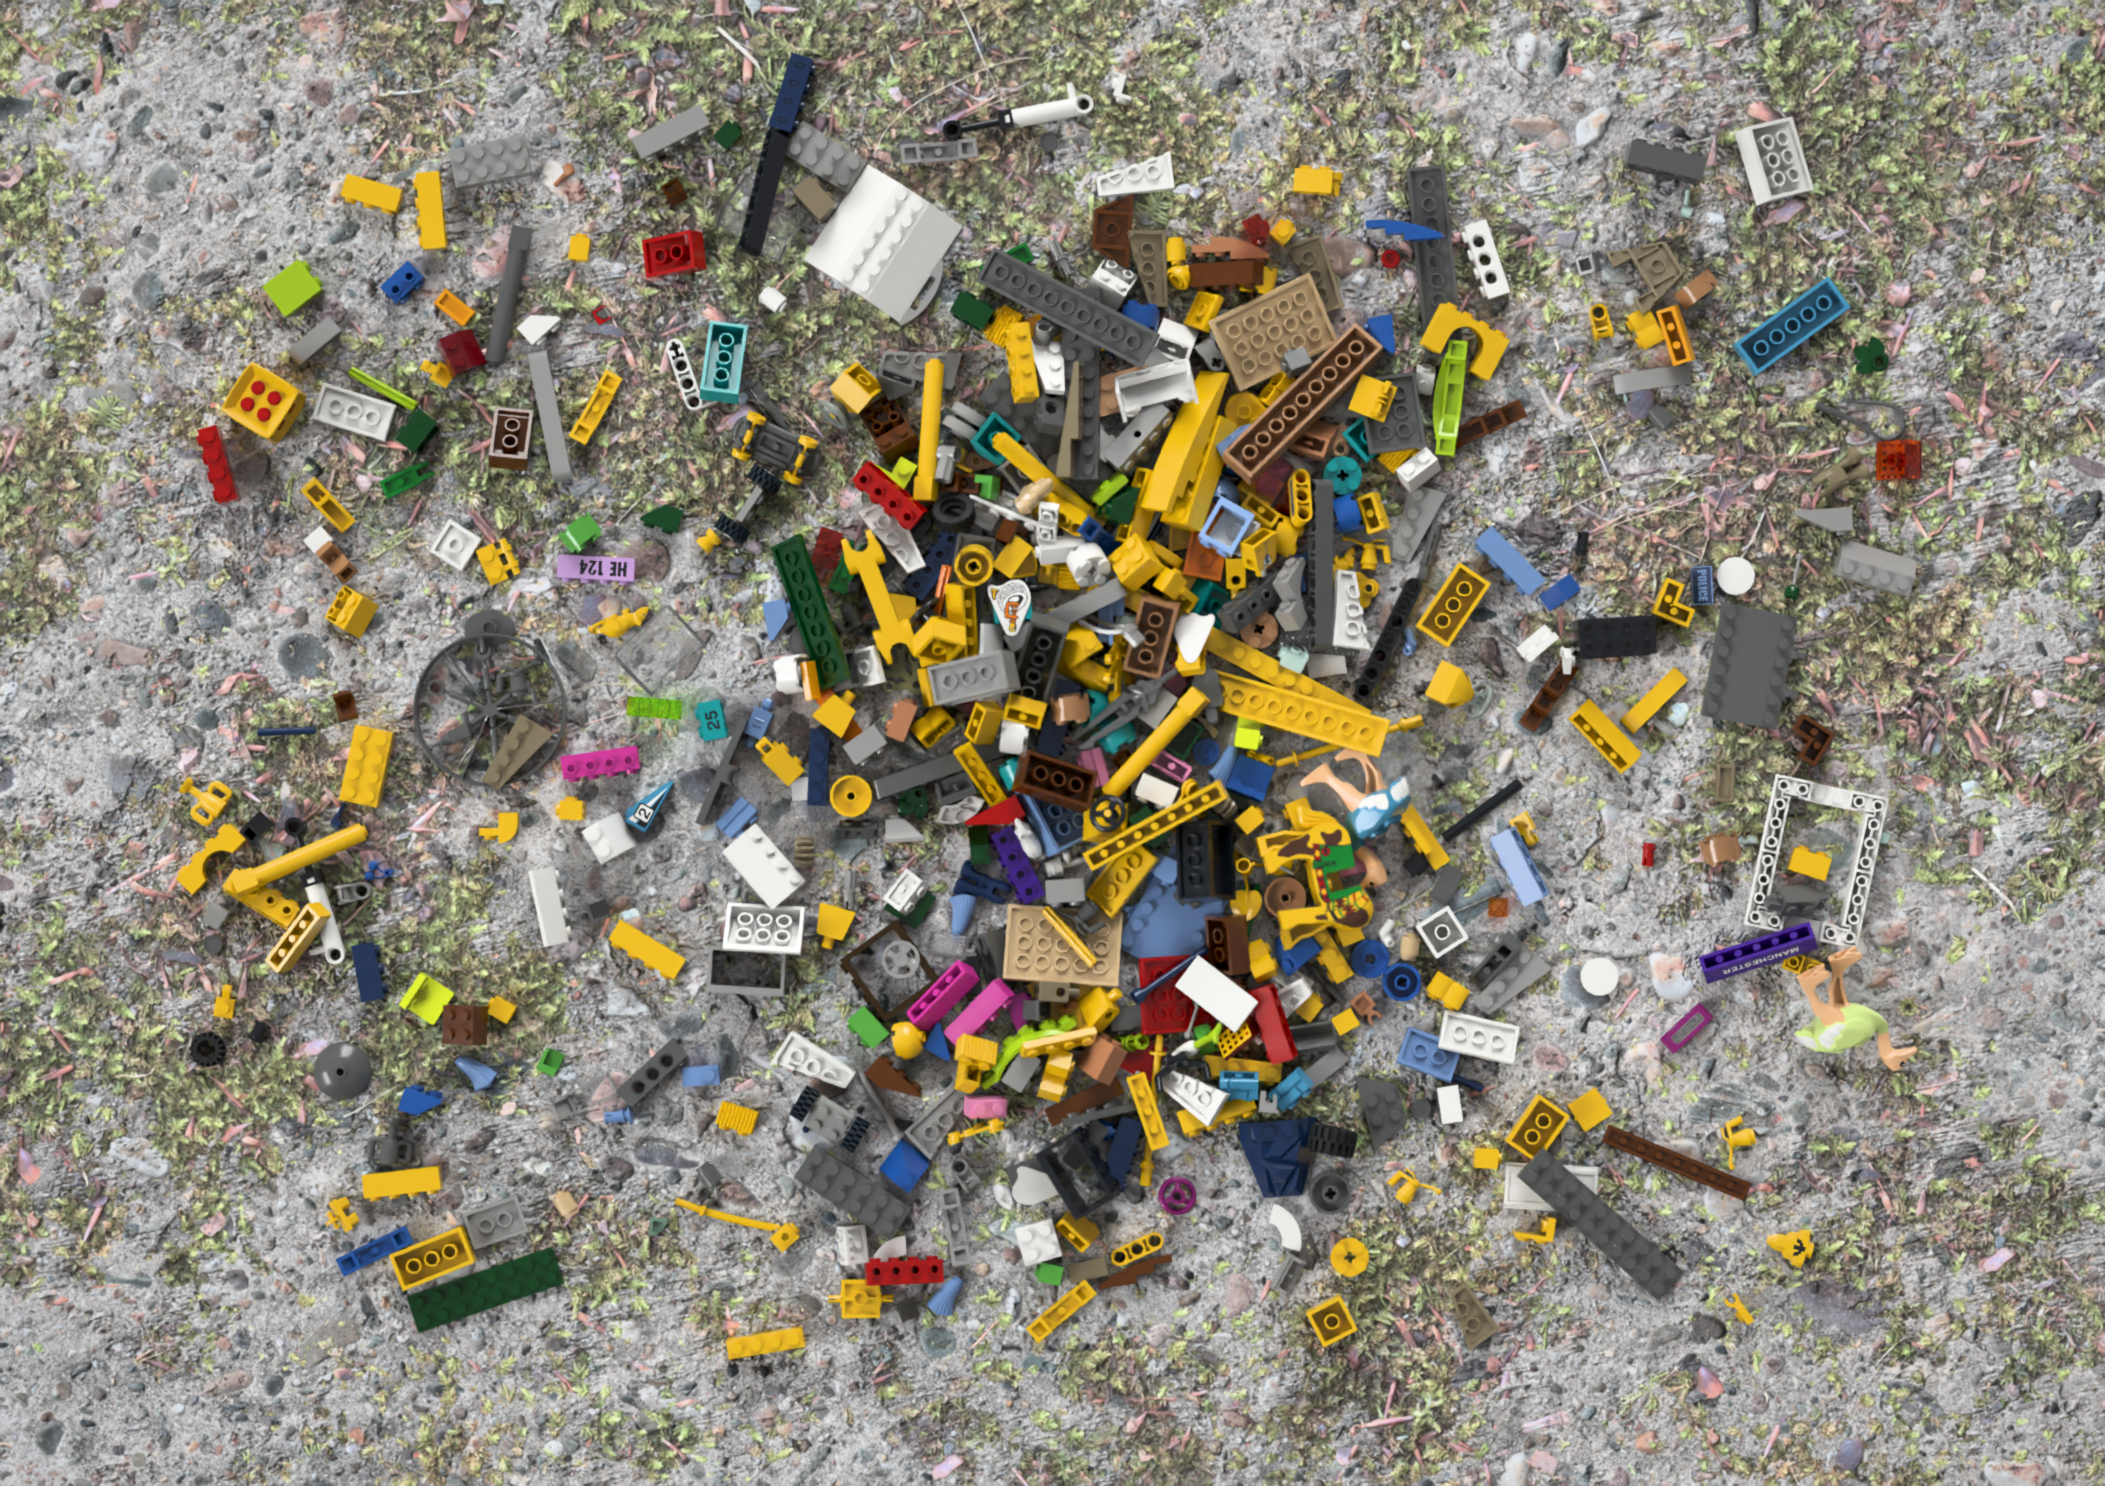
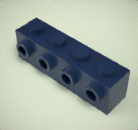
M941 531L938 535L939 541L936 545L932 543L926 551L928 553L924 559L926 567L915 571L913 575L909 574L903 581L905 584L903 588L921 602H923L938 582L941 566H950L953 562L958 533L948 534Z

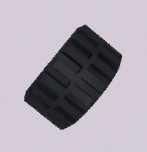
M1314 1123L1311 1124L1306 1147L1311 1151L1322 1154L1352 1158L1354 1157L1358 1134L1348 1129Z

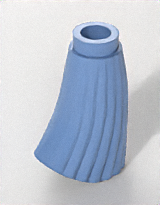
M1228 745L1217 764L1207 771V776L1211 783L1220 779L1226 789L1238 758V748Z
M963 892L949 898L953 909L952 934L962 937L972 917L977 897Z
M462 1054L458 1056L454 1063L468 1076L475 1091L491 1087L498 1075L497 1072L486 1065Z
M955 1275L954 1278L952 1277L932 1296L926 1303V1306L937 1316L953 1315V1304L964 1281Z

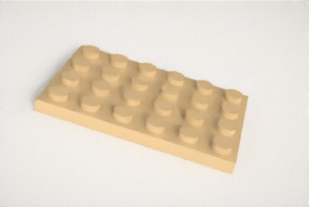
M1306 273L1208 321L1236 389L1239 392L1281 372L1280 362L1284 352L1287 350H1295L1304 346L1309 357H1312L1330 348L1338 340L1310 273Z
M1008 904L1003 980L1023 982L1050 981L1070 983V985L1118 988L1123 912H1119L1114 919H1111L1103 910H1100L1098 915L1088 921L1086 925L1090 928L1101 920L1106 926L1090 935L1079 925V929L1085 933V937L1077 931V925L1073 919L1056 912L1097 958V963L1093 967H1089L1042 914V910L1046 906ZM1059 907L1062 912L1072 916L1077 915L1080 910Z

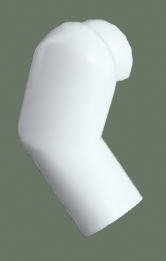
M1389 918L1380 929L1379 937L1385 947L1391 948L1394 945L1391 930L1396 923Z

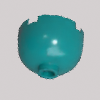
M1085 689L1089 696L1091 716L1088 717L1087 722L1081 723L1083 727H1086L1109 705L1108 697L1103 692ZM1106 718L1105 720H1103L1101 723H1099V724H1098L1097 726H1095V727H1099V726H1101L1102 724H1104V723L1107 721L1108 718Z

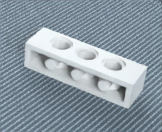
M1487 220L1464 226V232H1461L1463 242L1468 243L1470 250H1467L1469 260L1474 261L1476 268L1473 269L1475 278L1480 279L1482 286L1479 289L1482 298L1486 297V300L1489 301L1509 294L1510 289ZM1474 239H1482L1484 245L1482 247H1476L1474 245ZM1480 257H1488L1490 260L1489 265H1482ZM1486 275H1494L1496 278L1495 283H1488Z

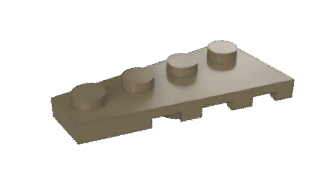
M1128 230L1127 234L1146 304H1156L1158 308L1168 307L1166 230Z
M1322 234L1286 245V249L1302 274H1311L1326 312L1329 313L1344 308L1345 305Z
M520 714L482 781L500 790L554 733Z

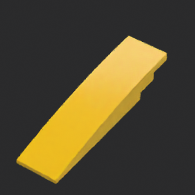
M1202 370L1199 372L1195 380L1199 403L1195 404L1194 400L1187 403L1183 402L1157 459L1140 508L1172 513L1176 498H1183L1187 483L1194 482L1230 374Z

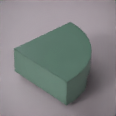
M650 1217L649 1236L661 1233L667 1227L669 1218Z

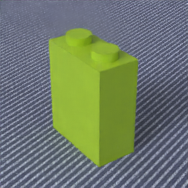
M299 259L262 286L287 319L324 292L322 288L323 282L318 276L313 277L310 273L312 268L306 261L302 262Z

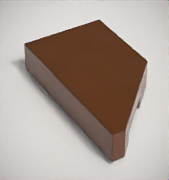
M1076 1000L1060 1006L1058 1009L1062 1015L1079 1008Z

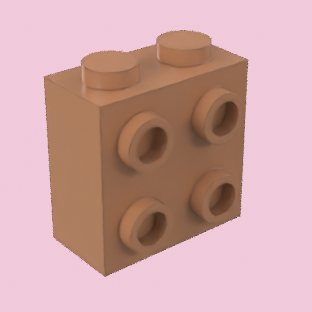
M905 698L904 701L899 700V703H894L891 711L894 714L891 721H887L884 731L887 732L886 736L905 743L919 709L918 706H915V701Z
M1102 1031L1101 1034L1097 1033L1094 1043L1084 1047L1075 1065L1096 1081L1110 1085L1127 1051L1121 1047L1122 1043L1114 1039L1111 1040L1112 1036Z

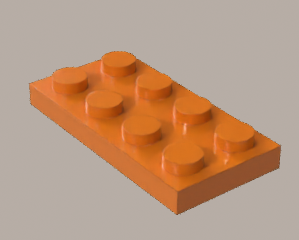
M1211 502L1205 523L1217 503ZM1221 508L1218 514L1216 515L1215 519L1213 520L1211 526L1209 527L1206 535H1209V533L1219 520L1220 516L1224 512V510H1222ZM1191 531L1183 576L1221 582L1225 557L1220 556L1213 547L1206 548L1201 545L1200 540H1198L1200 532Z

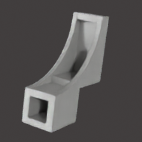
M1304 557L1289 558L1272 583L1282 600V603L1275 612V616L1284 631L1300 630L1308 618L1301 598V578L1304 567L1307 564Z

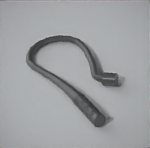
M1853 389L1846 393L1848 398L1856 404H1875L1894 409L1899 414L1902 422L1899 432L1892 437L1885 438L1836 408L1834 409L1818 401L1815 405V409L1853 423L1882 441L1897 439L1905 429V417L1897 406L1882 401L1857 400Z

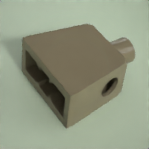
M1035 982V1000L1068 1002L1069 998L1079 999L1080 988L1070 987V983ZM1058 988L1062 990L1060 995L1056 994Z

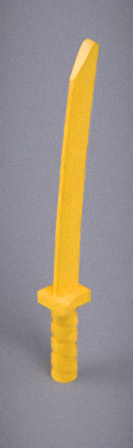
M678 1197L675 1201V1205L700 1213V1216L706 1215L727 1222L769 1231L781 1227L779 1224L748 1219L706 1207L707 1205H697Z

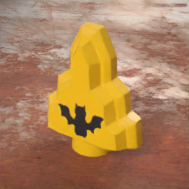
M1809 1230L1790 1231L1786 1235L1773 1234L1767 1236L1766 1240L1769 1246L1774 1250L1780 1251L1784 1258L1790 1260L1791 1265L1799 1268L1802 1267L1805 1258H1811L1814 1249V1243H1810L1811 1231Z

